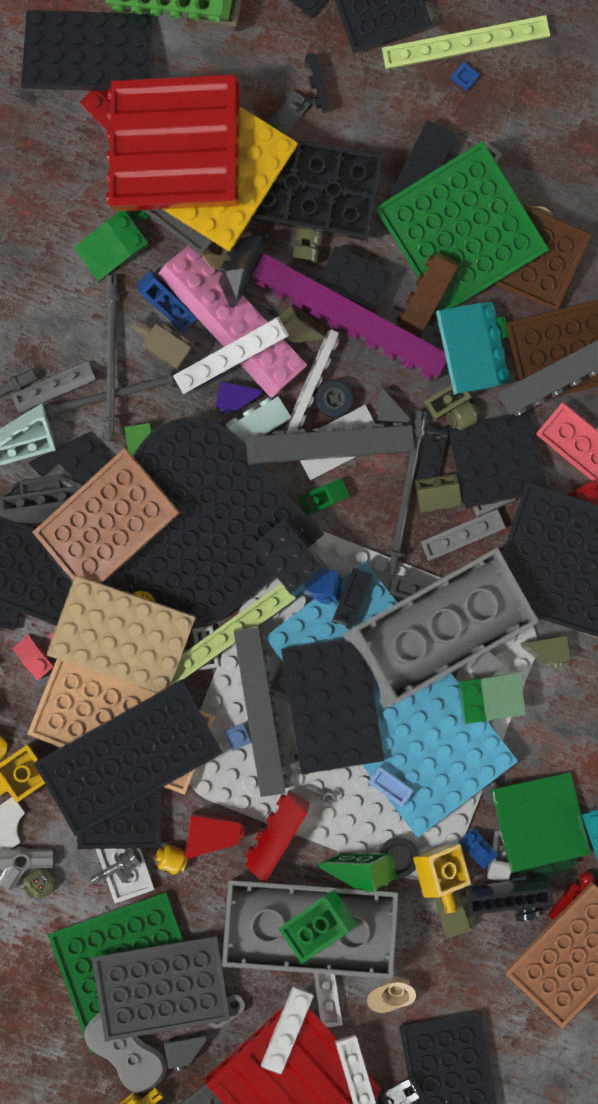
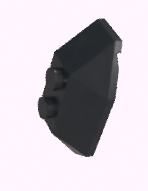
M263 232L240 238L231 251H227L226 255L229 258L227 261H223L219 272H221L219 283L229 307L234 309L241 300L269 233Z

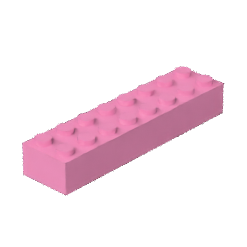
M189 246L167 262L158 274L165 284L224 347L268 323L243 295L234 309L229 307L219 283L221 272L210 267L204 260L203 255H199ZM284 339L239 363L271 398L307 366Z

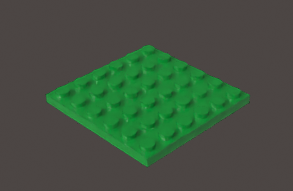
M484 141L479 142L375 207L418 278L421 273L425 275L428 269L425 265L430 255L435 256L438 251L460 263L436 307L438 311L454 308L549 250V247Z
M167 892L48 934L83 1035L91 1019L100 1013L92 962L93 956L184 941Z

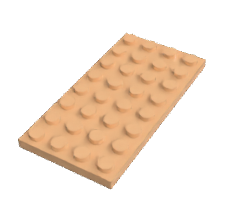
M57 659L27 734L62 747L156 693ZM200 710L208 727L211 729L215 716ZM194 770L164 787L185 795Z

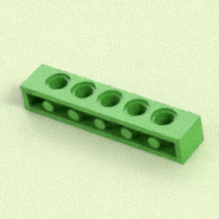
M105 0V3L116 12L123 13L124 10H131L132 13L140 15L143 12H150L151 15L162 17L163 14H169L170 17L181 19L182 16H189V19L201 21V18H208V21L220 23L221 20H229L232 0H190V4L185 7V3L188 0H171L168 5H166L167 0H151L146 3L147 0ZM210 1L209 7L204 9L205 4Z

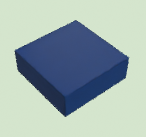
M463 62L450 79L467 92L480 74Z

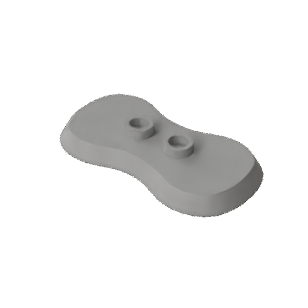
M101 1013L92 1018L86 1026L84 1037L88 1047L94 1053L106 1058L114 1065L121 1082L128 1090L135 1093H145L156 1087L164 1078L167 1071L164 1056L157 1049L141 1041L138 1036L105 1042Z

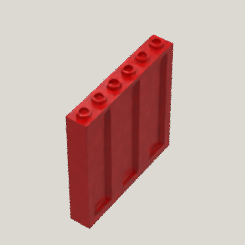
M236 75L111 81V88L108 89V99L111 101V106L107 112L108 121L110 122V130L107 131V139L110 143V150L107 151V161L110 163V170L107 171L106 175L107 183L109 184L106 202L114 211L239 206L240 80Z
M285 1005L203 1079L205 1085L223 1104H353L335 1043L338 1039L310 1008L307 1010L281 1074L261 1067V1062ZM367 1072L372 1092L376 1099L382 1089Z

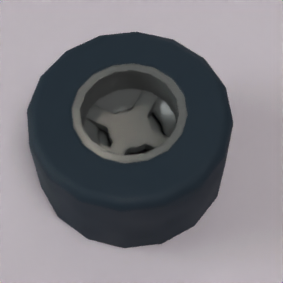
M330 380L323 383L316 393L318 410L329 418L344 416L350 410L353 403V394L350 387L339 380Z

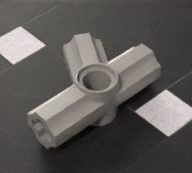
M20 846L12 850H0V869H3L0 874V885L8 890H13L24 871L28 868H52V849H27ZM19 856H24L26 858L22 862H18L15 860Z

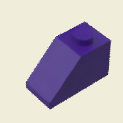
M220 382L216 408H220V413L231 415L232 411L237 412L260 397L262 390Z

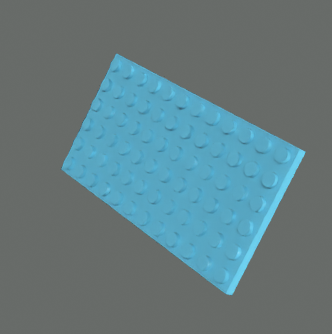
M363 561L355 568L373 576L353 627L397 603L366 561ZM350 571L348 574H346L344 577H342L343 580H342L340 598H341V596H342V593H343V591H344V588H345V586H346V583H347V581H348V578H349V576H350L351 571ZM313 599L267 634L265 639L282 659L281 649L345 639L343 633L349 629L345 628L343 624L331 622L339 603L331 602V604L326 605ZM343 609L341 615L349 618L351 612ZM370 668L385 761L364 764L362 766L372 776L380 765L414 790L403 807H400L388 797L387 799L416 837L419 838L518 761L488 721L470 724L463 723L458 683L451 673L400 702L383 708L380 703V688Z

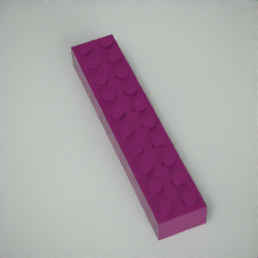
M266 254L263 255L252 275L256 287L264 291L266 288L270 289L276 298L282 301L285 298L292 301L291 303L301 310L304 308L310 311V316L319 321L323 318L328 321V326L337 331L340 328L347 331L346 335L351 339L357 341L359 338L365 341L366 347L374 351L377 348L383 351V356L392 361L395 358L402 361L401 365L406 369L420 371V376L429 381L432 378L435 380L438 378L447 362L444 351Z

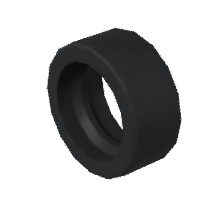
M404 837L390 838L383 843L379 853H387L391 847L396 845L406 847L410 851L411 861L406 868L396 869V877L403 878L409 876L416 869L413 857L418 855L417 849L410 840Z

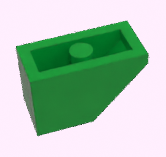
M342 478L310 491L298 497L303 510L309 516L350 496Z

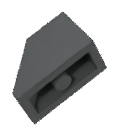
M206 1033L165 1040L164 1047L168 1068H174V1071L186 1069V1066L190 1065L206 1042Z

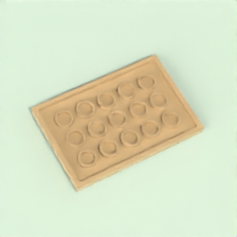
M75 575L46 654L158 693L170 686L196 617Z

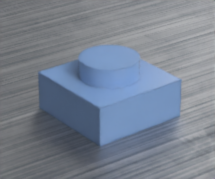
M243 723L224 731L232 751L251 743Z

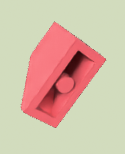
M29 634L13 647L22 663L37 681L51 671L55 665Z

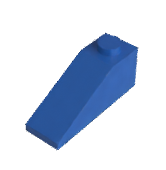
M151 270L136 283L139 293L182 332L197 319L165 282Z
M327 571L303 593L322 604L339 603L343 579L337 571Z

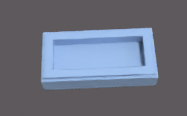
M380 765L367 782L400 807H403L414 792L411 787Z

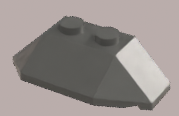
M60 475L18 481L4 494L0 495V516L23 525L44 522L82 487V484L75 483Z

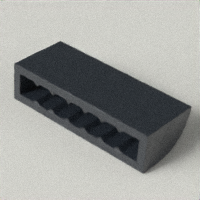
M427 120L389 195L391 197L441 167L457 138V134Z
M549 877L465 887V898L469 916L553 905L552 887Z

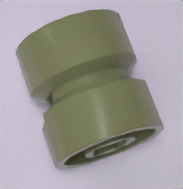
M298 228L295 237L297 245L293 248L292 258L303 262L318 263L320 251L317 248L322 244L323 233Z

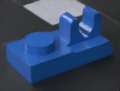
M474 828L458 842L482 869H485L498 856L497 852Z

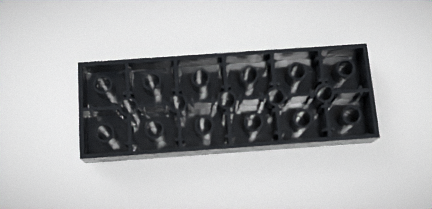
M292 139L298 143L297 147L250 220L368 241L382 170L383 155Z

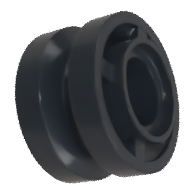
M539 907L515 910L517 913L514 915L515 921L526 922L537 919L544 913L543 909Z

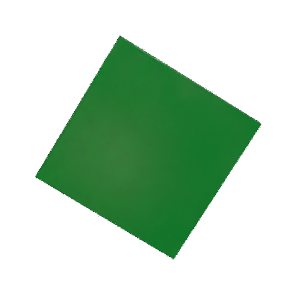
M571 772L491 790L511 873L591 854Z

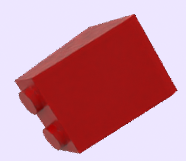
M192 812L185 858H192L238 845L239 839L243 840L245 825H242V819Z

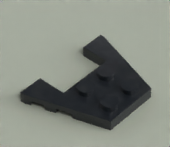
M85 433L55 448V451L48 452L30 461L28 464L43 477L58 462L83 486L109 463L112 458Z

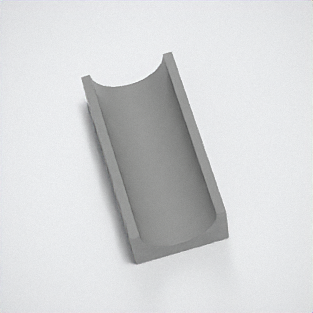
M496 548L343 633L346 641L351 642L361 652L369 664L380 688V703L385 708L400 702L537 624L539 621L499 549Z
M228 881L222 966L393 979L398 893ZM335 890L358 926L301 964L278 928Z

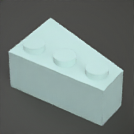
M270 397L260 403V408L255 410L252 407L243 413L244 417L237 420V418H234L226 423V426L245 444L246 439L253 437V433L265 432V435H267L292 418L279 397L273 400Z
M42 403L0 429V465L55 451L54 436Z

